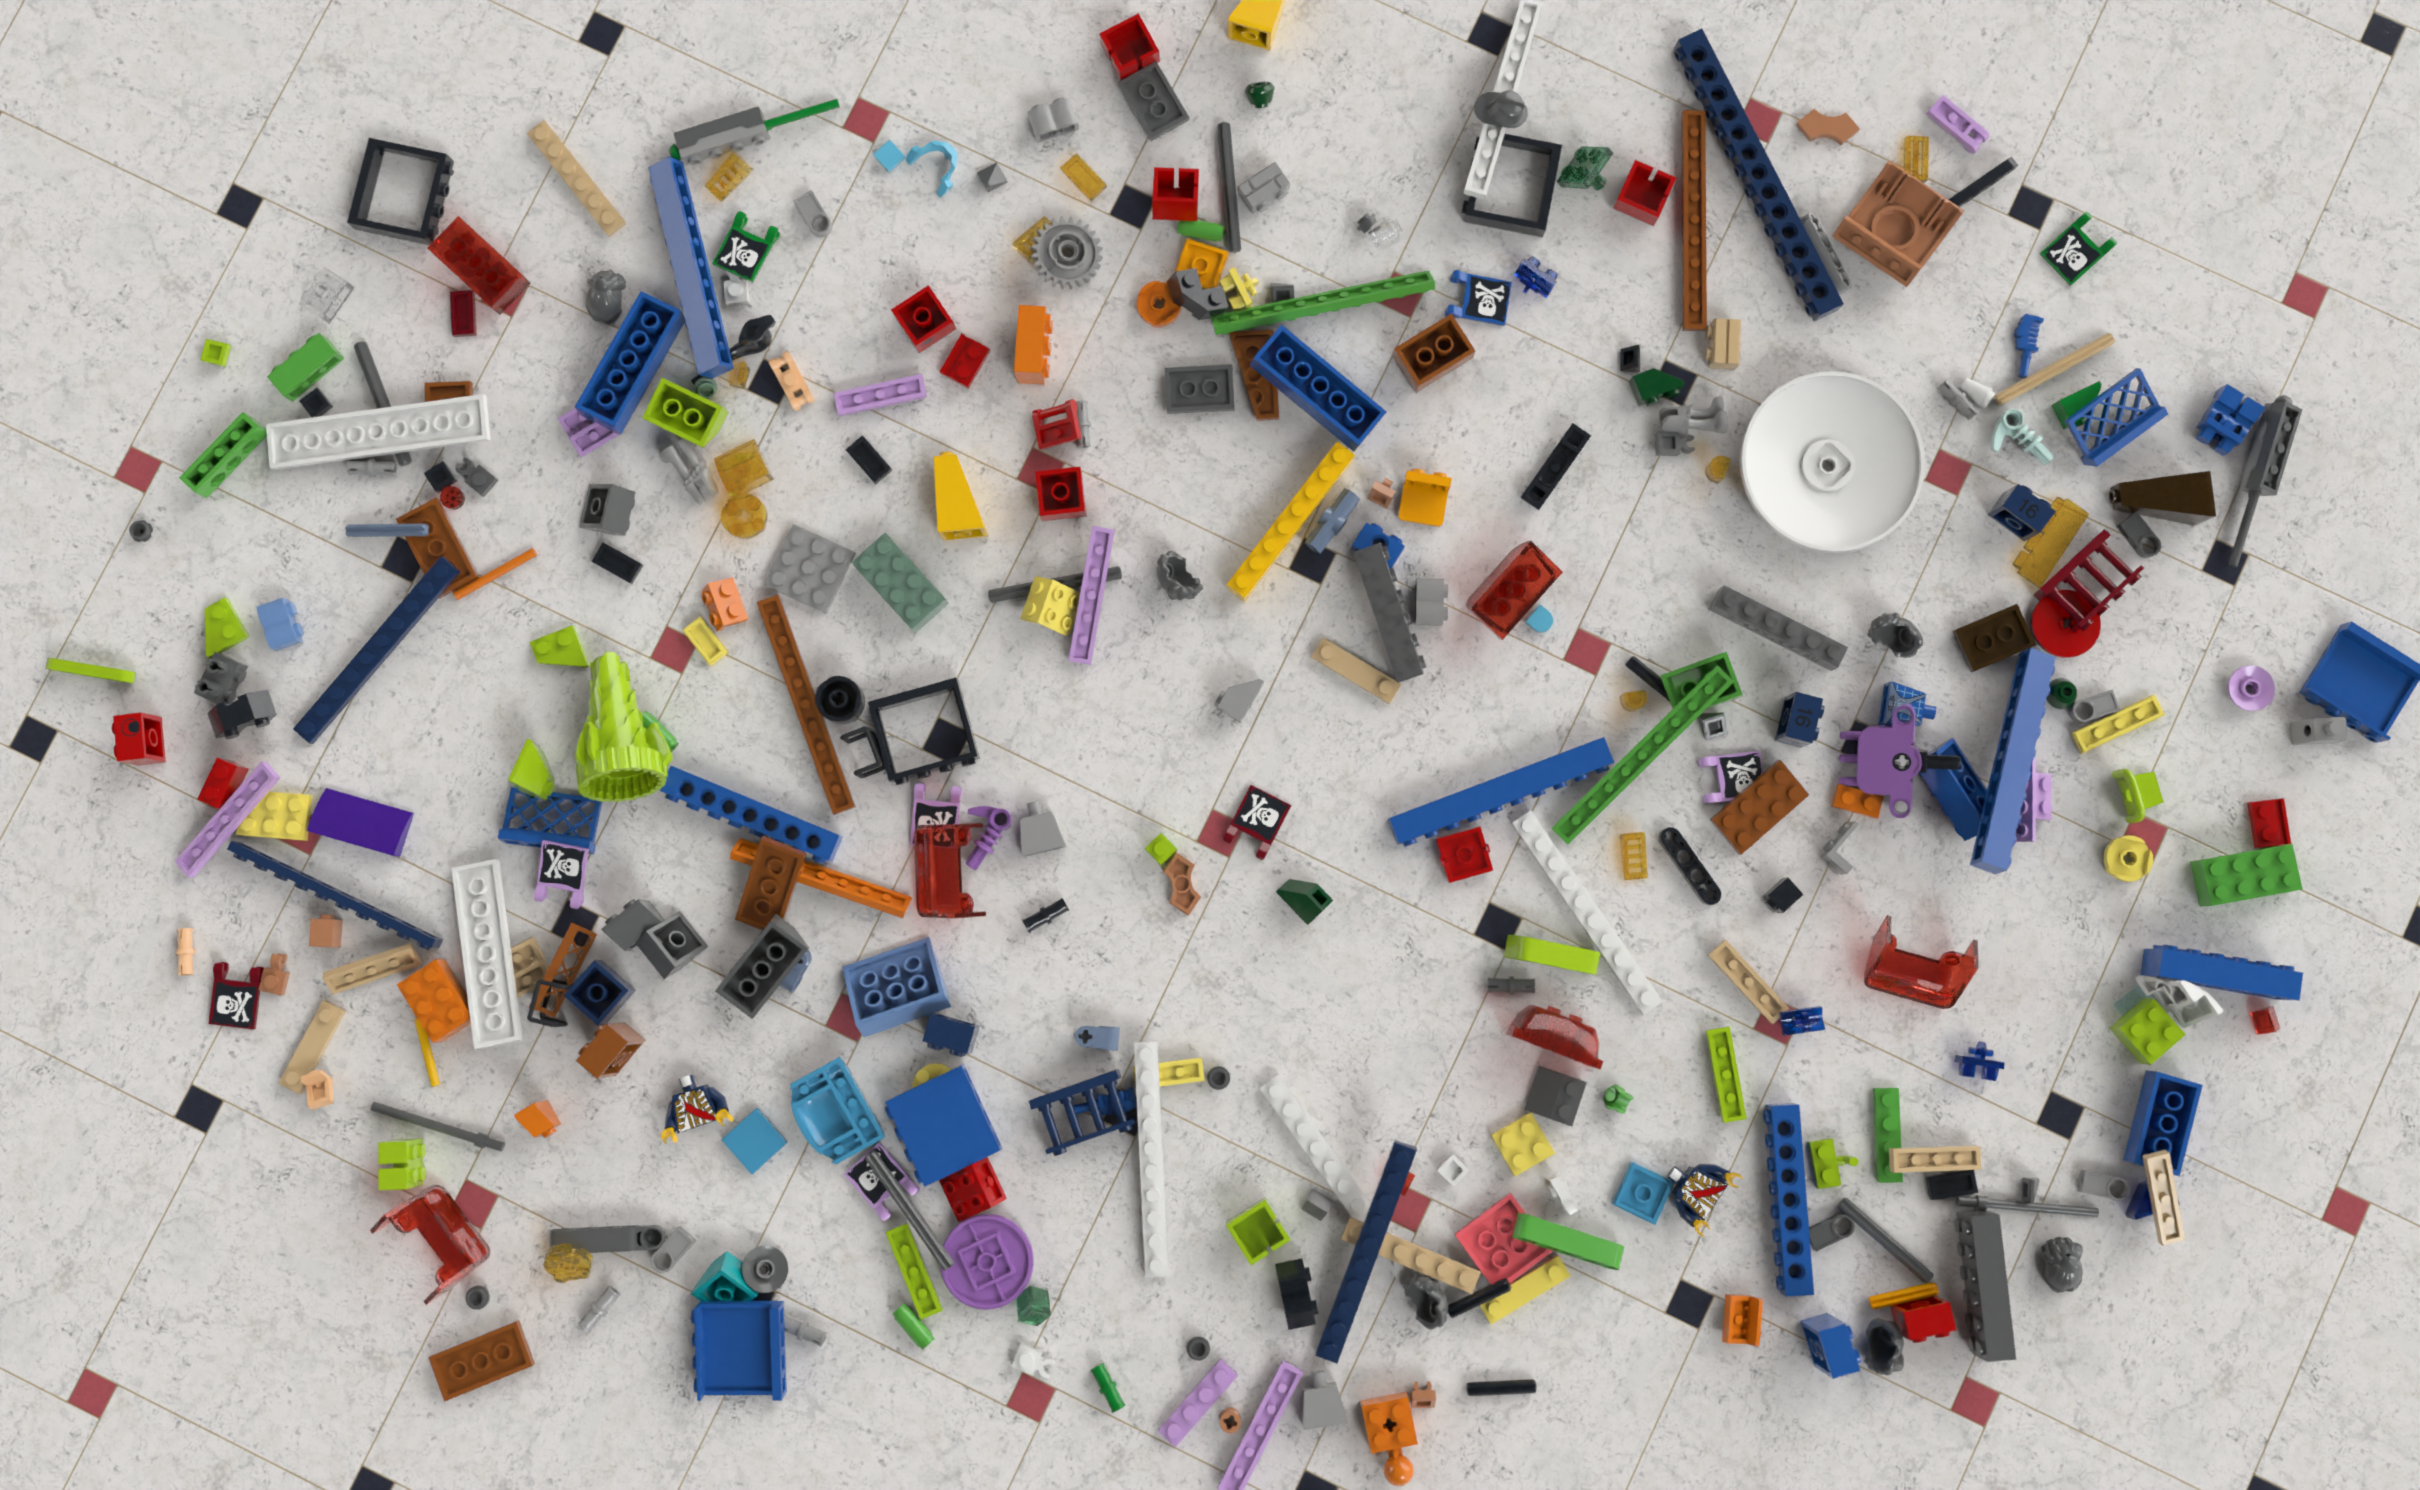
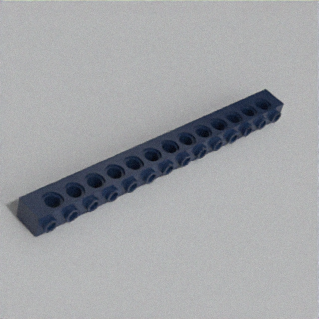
M1703 29L1678 39L1674 47L1675 58L1678 62L1681 61L1684 67V75L1688 81H1691L1694 87L1696 99L1698 101L1701 100L1706 118L1711 120L1714 126L1716 138L1718 140L1721 139L1724 145V153L1728 159H1731L1734 165L1736 177L1738 179L1741 178L1744 184V192L1748 198H1751L1754 204L1756 216L1762 219L1764 231L1769 238L1771 237L1776 255L1782 258L1785 264L1784 270L1795 284L1796 294L1802 297L1805 303L1804 308L1807 315L1812 317L1815 322L1838 311L1844 303ZM1691 56L1699 57L1700 61H1694ZM1706 75L1711 81H1705L1701 76ZM1711 95L1719 96L1720 101L1714 100ZM1721 114H1727L1731 120L1723 119ZM1731 134H1738L1740 140L1734 139ZM1741 153H1747L1751 159H1744ZM1751 173H1758L1761 179H1755ZM1761 192H1767L1771 199L1764 198ZM1772 212H1778L1781 218L1773 217ZM1782 231L1788 232L1791 238H1785L1782 235ZM1792 251L1799 252L1801 258L1794 257ZM1802 271H1808L1811 274V278H1806ZM1812 290L1820 292L1821 298L1815 297Z

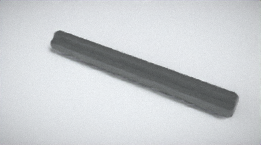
M1843 1198L1838 1203L1840 1210L1851 1217L1857 1225L1922 1282L1929 1283L1932 1280L1934 1274L1849 1199Z

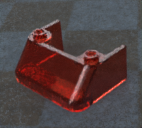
M983 823L918 825L914 832L916 907L921 917L967 918L986 916V911H973V898L969 893L962 892L961 846H967L971 840L970 828H983Z
M1887 915L1873 938L1864 973V984L1873 990L1940 1009L1951 1008L1956 1004L1979 969L1978 941L1973 939L1964 954L1949 951L1944 953L1939 960L1896 949L1897 938L1891 934V916Z
M431 1185L387 1212L370 1230L374 1234L390 1223L401 1233H410L417 1228L444 1263L435 1274V1280L439 1286L423 1301L426 1305L457 1285L490 1256L488 1244L447 1190L440 1185Z

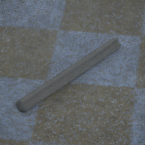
M1222 122L1217 125L1227 244L1229 252L1237 253L1241 251L1231 127L1230 123Z
M357 342L354 345V349L377 409L391 407L367 343ZM409 452L395 453L400 466H407L412 463Z
M1119 566L1108 568L1106 581L1122 578ZM1084 573L1051 579L1069 588L1082 586ZM1033 582L989 590V601L993 603L1028 596Z
M876 1151L868 1154L865 1160L944 1271L948 1270L954 1265L950 1255Z

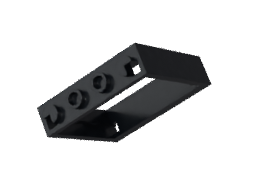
M1504 134L1501 146L1550 155L1537 222L1474 210L1476 197L1469 196L1468 201L1464 200L1461 213L1465 214L1464 222L1543 238L1546 231L1562 145ZM1478 136L1476 137L1474 150L1477 149V145L1480 137Z
M369 138L347 223L358 231L433 246L435 235L439 233V220L444 214V200L449 194L450 176L454 174L452 170L454 161L445 153ZM384 152L437 162L420 231L367 220Z
M956 677L868 702L889 782H895L896 785L909 782V778L915 776L918 779L932 776L931 772L940 770V773L953 770L955 765L962 764V767L970 766L976 763V759H980L960 682ZM954 691L970 753L896 773L880 711Z

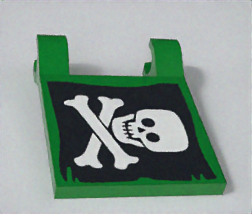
M738 211L733 225L712 264L753 283L772 246L778 240L780 232L777 227L770 226L765 239H762L742 229L746 226L748 218L744 212Z
M2089 212L2082 214L2039 253L2070 286L2117 245V241L2114 238H2110L2098 248L2080 229L2092 219Z

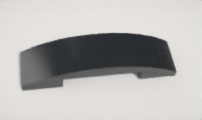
M1572 423L1520 498L1539 511L1591 435Z

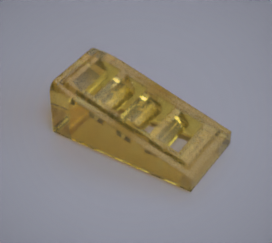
M732 152L705 187L722 202L752 172L753 167L740 155ZM736 163L741 167L740 171L734 166ZM729 170L736 175L734 178L728 173ZM723 176L730 182L728 185L721 179ZM716 183H719L724 188L722 192L715 186Z
M1045 216L1012 243L1013 248L1028 263L1032 261L1031 255L1036 252L1029 251L1024 244L1027 243L1030 247L1035 245L1029 239L1031 237L1034 238V236L1039 237L1035 233L1038 229H1042L1041 227L1044 223L1051 226V221Z
M1645 832L1620 834L1624 880L1648 878ZM1638 840L1639 844L1628 845V841ZM1639 849V853L1628 854V850ZM1640 858V863L1629 864V859ZM1641 867V872L1629 873V868Z

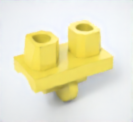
M1235 267L1229 269V274L1219 280L1220 286H1223L1224 293L1235 289L1238 294L1228 299L1233 311L1252 307V300L1247 291L1250 292L1251 296L1257 295L1255 287L1259 284L1257 278L1250 279L1248 274L1242 276L1245 282L1243 283Z

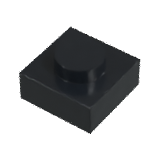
M318 387L299 400L312 418L320 417L334 407Z
M444 461L424 473L437 493L442 492L457 482V479Z

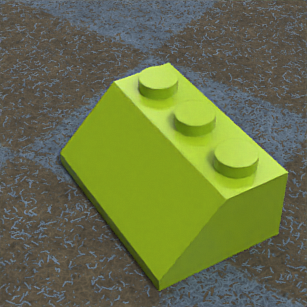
M661 378L642 419L704 448L719 433L729 412L722 406Z

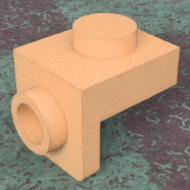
M314 1070L300 1076V1081L306 1086L308 1108L314 1110L334 1103L333 1080L323 1070Z

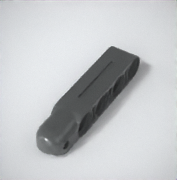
M657 1225L549 1230L550 1254L552 1255L654 1250L661 1247L666 1240L664 1229Z

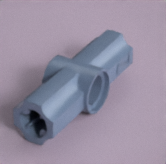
M1344 488L1332 506L1324 511L1317 522L1318 525L1306 539L1305 544L1315 553L1321 554L1333 536H1336L1347 522V517L1357 506L1360 498L1352 491Z

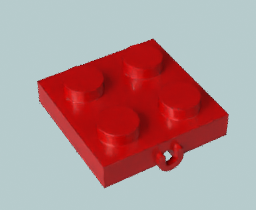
M1481 826L1436 839L1441 856L1439 860L1441 861V866L1444 867L1448 883L1494 871L1489 857L1490 848L1485 843Z

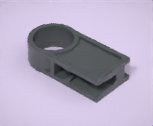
M2138 512L2133 513L2116 526L2140 557L2150 558L2161 550L2160 539ZM2144 538L2150 539L2154 543L2155 549L2152 554L2145 553L2141 548V542Z
M1838 1213L1810 1226V1244L1813 1250L1819 1251L1851 1236L1855 1228L1854 1221L1851 1217ZM1845 1217L1849 1222V1229L1846 1233L1840 1235L1834 1230V1223L1838 1218Z

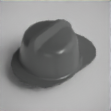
M1504 91L1501 93L1487 92L1480 95L1474 104V113L1477 118L1489 125L1516 128L1521 126L1528 116L1525 102L1514 91Z

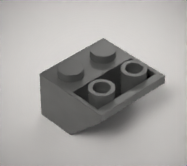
M633 899L623 907L625 910L619 915L614 914L605 921L606 926L602 928V931L624 951L633 950L637 946L638 940L647 930L665 920L648 900Z

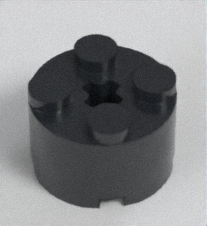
M833 676L818 687L815 694V704L821 715L836 724H849L856 721L862 714L865 707V696L862 689L851 679L844 676ZM842 695L845 701L839 705L836 699H840Z

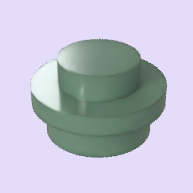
M702 377L695 382L694 391L697 395L710 399L716 394L717 385L712 378Z

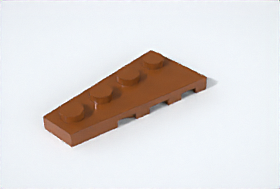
M1274 329L1229 333L1256 421L1279 420L1278 389L1249 366L1256 354L1274 334Z

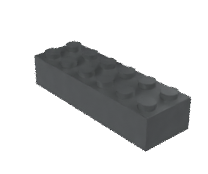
M1987 1210L1956 1212L1957 1218L1954 1220L1956 1232H1959L1960 1242L1957 1243V1251L1962 1258L1960 1276L1965 1284L1962 1296L1964 1303L1967 1304L1968 1311L1965 1314V1321L1967 1327L1970 1328V1337L1968 1338L1969 1349L1973 1355L1987 1362L2016 1360L2000 1214Z

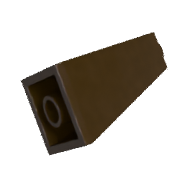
M2211 471L2122 482L2110 487L2109 501L2113 506V510L2132 514L2138 512L2142 516L2188 525H2198L2216 517Z

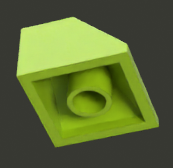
M527 738L508 781L520 792L546 801L547 797L554 791L555 779L544 752L532 740Z

